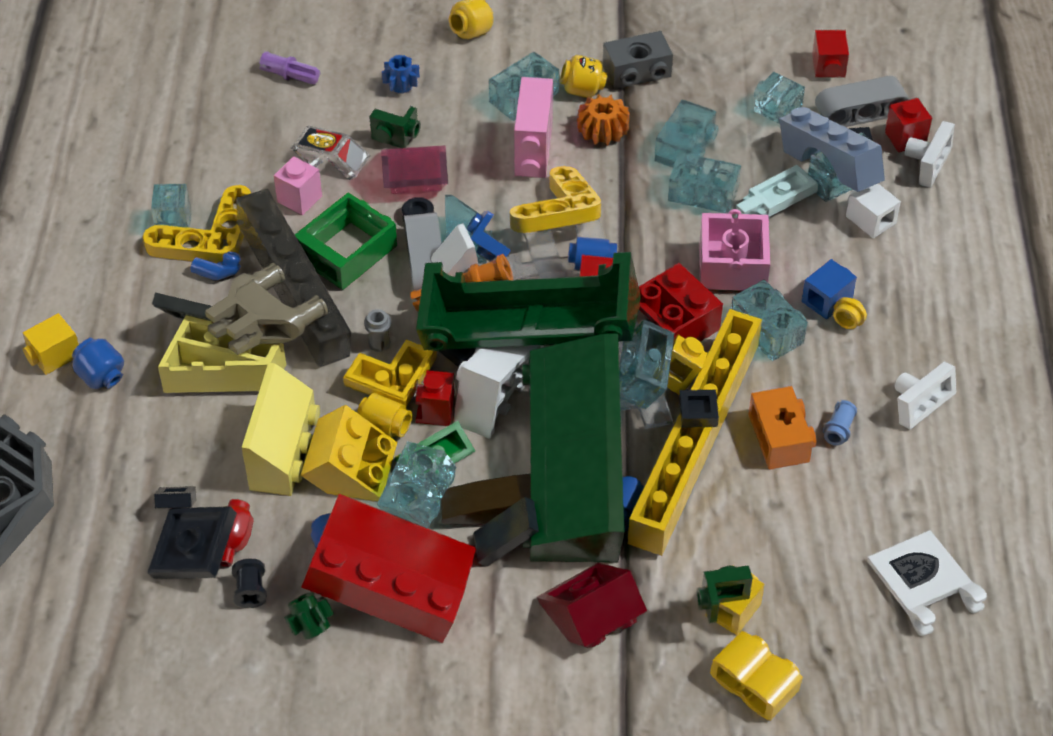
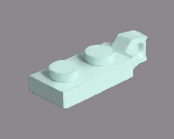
M795 165L749 189L748 195L743 198V202L736 205V208L741 211V214L768 215L770 217L816 193L819 183L800 166Z

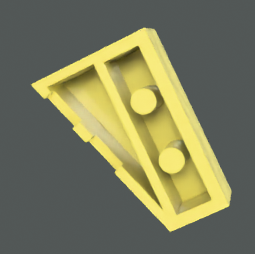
M185 315L158 365L164 393L259 391L268 362L275 363L285 369L286 358L283 343L259 344L236 355L228 346V342L234 340L230 335L225 334L216 338L208 332V325L214 322Z

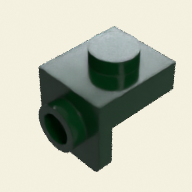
M413 106L409 107L404 117L379 109H374L369 116L371 139L381 143L406 149L412 138L415 139L420 131L421 122L418 120L417 108Z
M730 565L718 570L704 571L702 587L696 589L698 607L700 611L706 610L709 623L717 622L719 603L750 598L753 578L749 565L740 567Z

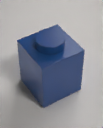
M830 259L805 279L801 302L827 320L833 315L834 305L840 298H853L857 276L848 268Z

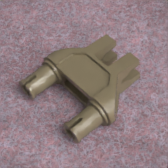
M271 263L252 275L243 273L234 278L228 296L205 310L206 317L214 322L208 325V332L216 338L225 334L230 335L234 340L228 342L229 349L236 355H239L259 344L286 343L296 339L303 334L307 325L327 315L328 309L326 303L319 299L317 295L293 308L283 304L267 291L268 289L285 281L282 269L276 266L275 263Z

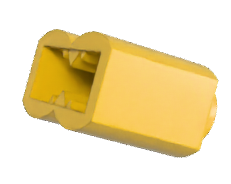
M741 631L712 660L710 670L711 676L722 687L740 697L748 707L769 721L799 692L803 679L798 667L792 661L772 654L767 643L761 637L751 635L745 631Z

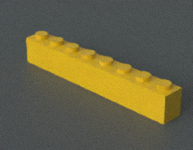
M729 309L706 357L703 369L699 372L691 390H716L719 415L718 427L682 428L681 415L679 414L629 518V545L661 556L663 555L759 346L762 319Z

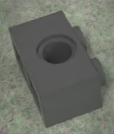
M662 31L603 43V67L614 89L672 77L673 53Z

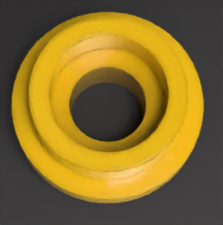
M843 297L834 305L833 317L843 328L855 329L865 322L867 313L861 302L854 298Z

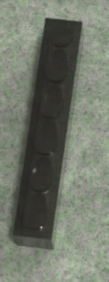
M268 188L238 197L237 224L261 267L265 268L269 264L275 263L284 273L285 281L273 287L281 302L295 308L317 295L319 299L326 303L328 314L307 325L301 335L318 367L350 357L351 330Z

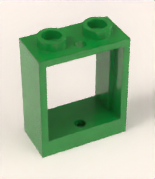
M348 192L293 235L295 257L297 256L299 261L309 268L311 262L315 272L341 290H344L397 247L396 223L389 216L382 215L371 208L366 201L359 200ZM352 223L372 238L345 258L325 243ZM296 238L300 243V252L296 247ZM303 250L307 255L306 262L303 259Z

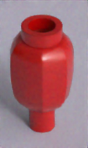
M231 499L228 502V506H231L237 514L220 564L224 567L232 566L235 553L241 551L247 545L251 536L254 519L249 511L250 504L243 500Z

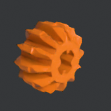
M598 94L596 99L587 97L586 102L581 104L578 109V132L582 133L584 140L593 139L595 145L599 142H604L608 146L611 140L620 142L621 137L627 135L629 129L630 113L628 112V107L623 105L622 99L613 100L612 94L607 98L602 97L600 94Z

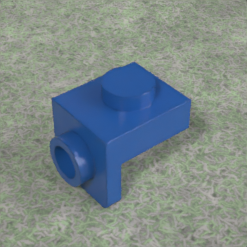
M484 211L481 215L476 213L466 229L470 232L469 236L473 244L478 247L476 253L491 262L500 254H504L507 257L511 250L483 232L494 215L489 211Z

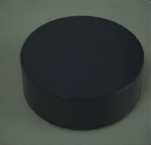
M422 197L411 198L402 206L403 222L405 215L434 213L432 202Z

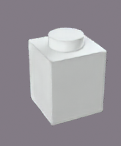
M875 184L860 192L853 190L848 197L846 217L874 239L897 223L901 201L880 184Z

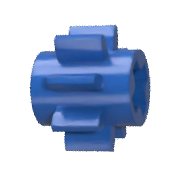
M396 55L389 62H384V70L381 71L382 83H389L390 91L406 93L412 87L418 86L417 78L420 77L419 65H412V58Z

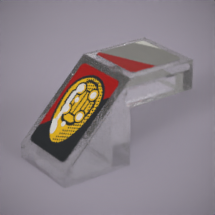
M309 125L305 127L291 147L305 162L314 167H318L327 160L350 181L359 174L371 156L348 134Z

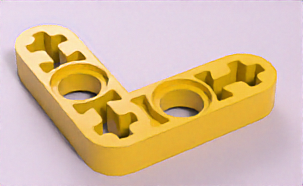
M558 166L549 172V187L557 197L556 199L514 206L509 211L510 228L518 233H531L595 221L601 217V199L578 170L570 166Z
M233 185L225 189L211 230L168 225L149 227L143 234L146 252L150 256L157 258L193 261L198 257L213 263L222 262L223 254L227 252L239 253L253 209L250 189L243 185ZM238 200L237 209H235L233 203H236ZM234 220L238 222V225L232 228L222 226L226 221ZM223 239L227 240L228 246L223 247ZM188 241H197L199 243L194 248L183 247V244Z

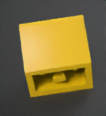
M343 405L318 418L301 476L327 494L338 495L340 493L351 498L379 501L383 497L398 442L350 407Z

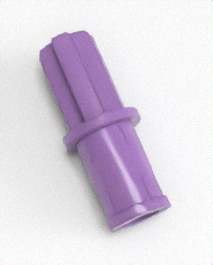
M265 51L260 58L259 64L261 66L259 68L262 71L278 74L288 81L290 78L313 85L318 82L320 70L314 66L297 62L295 57L290 56L286 58Z

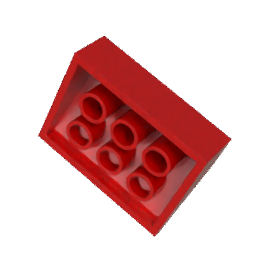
M339 493L301 588L443 643L455 621L463 598L476 547Z

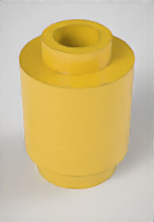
M372 393L368 398L364 397L357 410L359 415L391 438L395 436L403 437L412 421V412L407 410L404 404L376 393Z

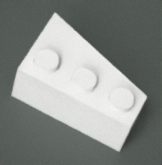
M544 345L477 348L474 355L468 361H463L457 371L456 379L459 381L453 423L459 421L462 428L490 439L495 432L494 424L498 414L506 416L511 408V404L506 402L514 390L521 392L525 385H522V365L529 364L530 350L543 348Z

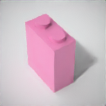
M521 77L514 128L515 176L546 178L553 125V79Z

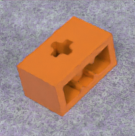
M788 386L751 393L748 415L768 469L810 462L812 447H816V435L813 427L808 426L806 423L804 403L802 399H797L793 387Z

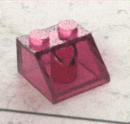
M446 145L381 149L384 188H390L391 194L410 193V187L422 186L423 192L442 191V185L448 184Z

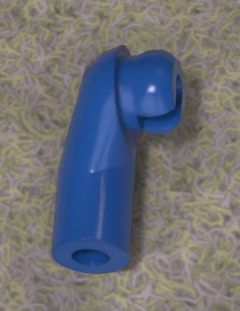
M227 252L223 254V261L218 263L196 257L192 261L191 272L217 281L237 274L241 268L239 264L241 257L238 253Z

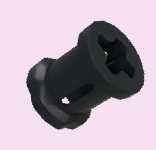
M253 558L237 561L231 568L232 576L236 579L234 603L241 608H256L263 605L267 598V591L263 588L262 577L265 574V564Z

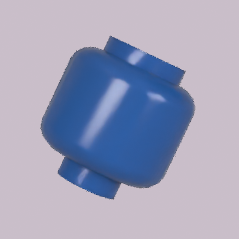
M88 338L75 348L72 354L74 358L72 368L88 387L100 389L106 386L109 389L121 380L124 359L106 339L98 338L94 340L93 338Z

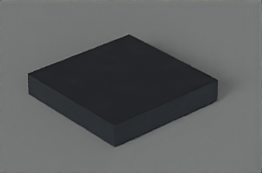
M231 506L169 508L147 573L154 579L216 578L237 512Z

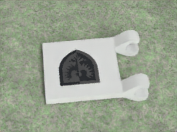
M931 530L867 557L869 565L906 611L914 629L920 636L928 635L934 630L931 624L935 622V615L926 607L959 592L970 613H977L985 607L982 603L987 597L984 589L969 579Z

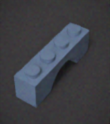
M806 107L796 108L790 114L779 118L783 150L788 155L802 162L823 153L832 164L838 181L857 192L885 180L880 144Z

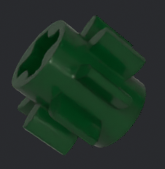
M308 592L295 598L288 604L291 613L284 616L294 636L302 632L305 639H311L325 632L331 626L327 618L334 615V612L324 596L316 598L313 592Z

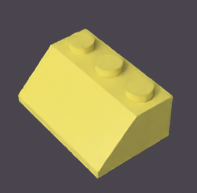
M268 362L242 444V453L250 491L292 496L295 482L300 483L302 480L301 472L304 466L302 458L304 454L308 453L312 440L310 430L312 426L317 424L320 416V406L315 405L314 393L310 387L275 363Z

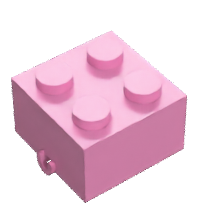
M732 209L728 214L702 213L699 238L700 282L707 289L767 291L770 270L768 215L741 214V211L738 209ZM737 214L738 217L732 218V215Z

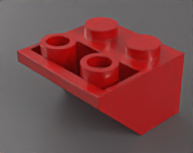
M680 263L639 286V310L670 340L674 341L680 335L684 339L693 337L701 342L720 330L723 303Z

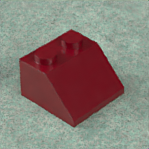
M599 562L537 596L539 604L566 639L571 643L586 648L601 644L606 640L605 635L616 629L622 630L634 625L637 622V617L647 612L631 571Z

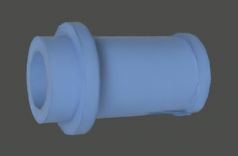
M846 400L836 403L830 421L826 422L822 428L824 439L828 443L838 446L850 438L849 428L857 414V408L853 403Z

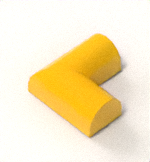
M406 339L390 364L359 353L343 377L344 385L367 395L372 393L379 394L407 407L417 391L418 384L423 382L426 370H430L436 361L437 351L424 350L422 345Z

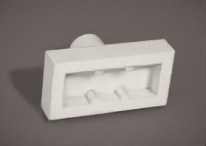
M942 121L931 143L912 137L909 138L905 148V156L921 160L919 185L932 187L952 149L955 124Z
M944 361L921 380L906 372L897 378L895 390L902 394L897 398L900 425L909 430L956 394L955 366Z

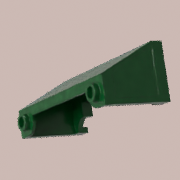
M631 252L613 253L612 265L606 268V264L599 265L598 276L466 282L463 272H456L455 277L450 276L443 271L442 262L425 263L416 326L424 350L442 351L445 349L554 345L600 334H618V342L632 341L640 307V291Z
M600 334L530 350L529 364L522 365V385H529L530 499L535 503L539 532L524 541L523 548H530V562L618 563L624 535L618 334Z

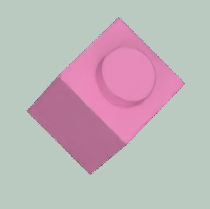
M294 156L274 174L277 202L301 215H304L322 197L319 169Z

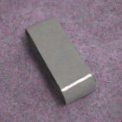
M885 76L824 89L816 96L815 104L822 116L842 126L849 127L887 119L891 104L910 99L896 77Z
M437 212L404 216L413 291L422 289L425 263H432V255L442 244Z

